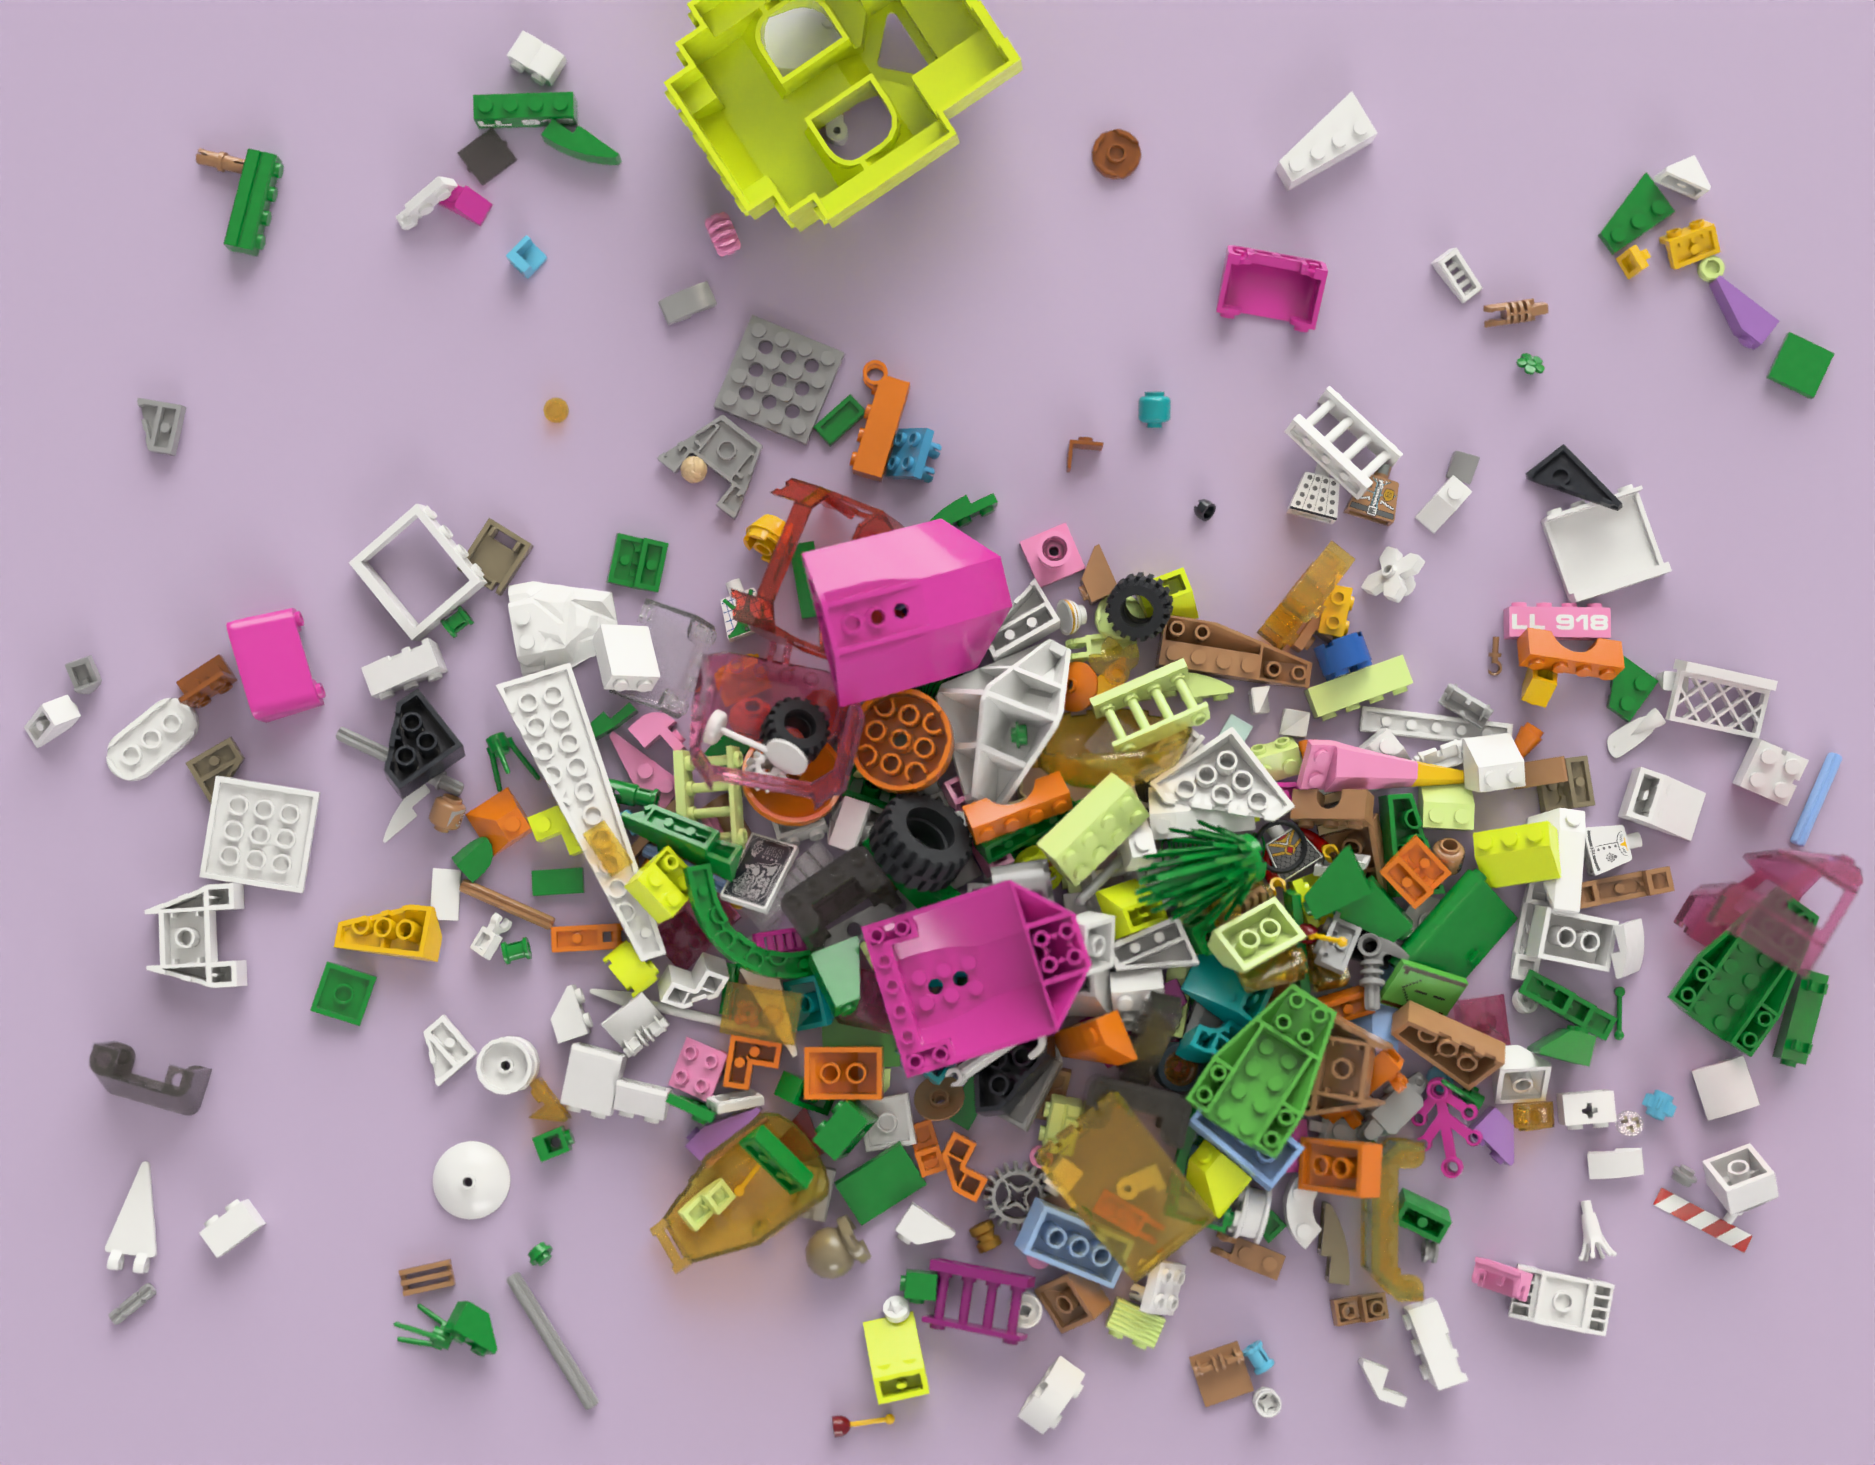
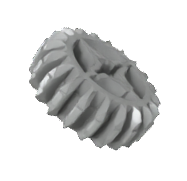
M1014 1160L1013 1169H1009L1007 1162L1003 1163L1005 1169L1003 1173L997 1167L994 1169L998 1175L997 1178L988 1175V1180L993 1184L992 1186L985 1184L983 1189L990 1191V1194L982 1195V1199L986 1201L991 1200V1203L984 1206L985 1210L994 1209L989 1215L990 1219L999 1216L998 1226L1007 1221L1006 1229L1009 1231L1012 1228V1223H1016V1230L1019 1232L1021 1231V1223L1025 1222L1031 1208L1027 1202V1195L1032 1191L1031 1189L1037 1186L1038 1198L1042 1200L1052 1197V1194L1049 1191H1043L1047 1185L1044 1182L1040 1183L1044 1176L1043 1172L1035 1176L1034 1174L1038 1169L1036 1166L1027 1171L1028 1162L1024 1161L1022 1169L1018 1168L1017 1160ZM1022 1175L1031 1180L1017 1186L1007 1177ZM1000 1183H1002L1007 1189L1008 1194L1003 1203L998 1206L996 1203V1191ZM1009 1186L1016 1190V1192H1024V1195L1021 1196L1026 1206L1017 1199L1010 1200V1197H1013ZM1013 1206H1018L1026 1215L1014 1217L1007 1215L1004 1211L1009 1210Z

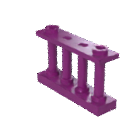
M945 1258L930 1259L929 1270L937 1271L939 1282L934 1315L922 1316L921 1322L930 1323V1328L945 1330V1327L1002 1338V1343L1009 1345H1018V1342L1027 1340L1028 1334L1017 1332L1022 1293L1028 1288L1035 1287L1036 1276ZM953 1274L962 1276L961 1280L963 1281L958 1320L944 1317L949 1279L952 1278ZM977 1279L986 1281L985 1285L988 1286L982 1325L968 1322L973 1284L977 1282ZM1001 1284L1009 1285L1010 1290H1012L1007 1330L992 1327L997 1291Z

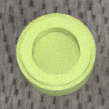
M1717 256L1704 258L1697 267L1699 277L1706 282H1712L1719 275L1722 276L1725 270L1723 261Z

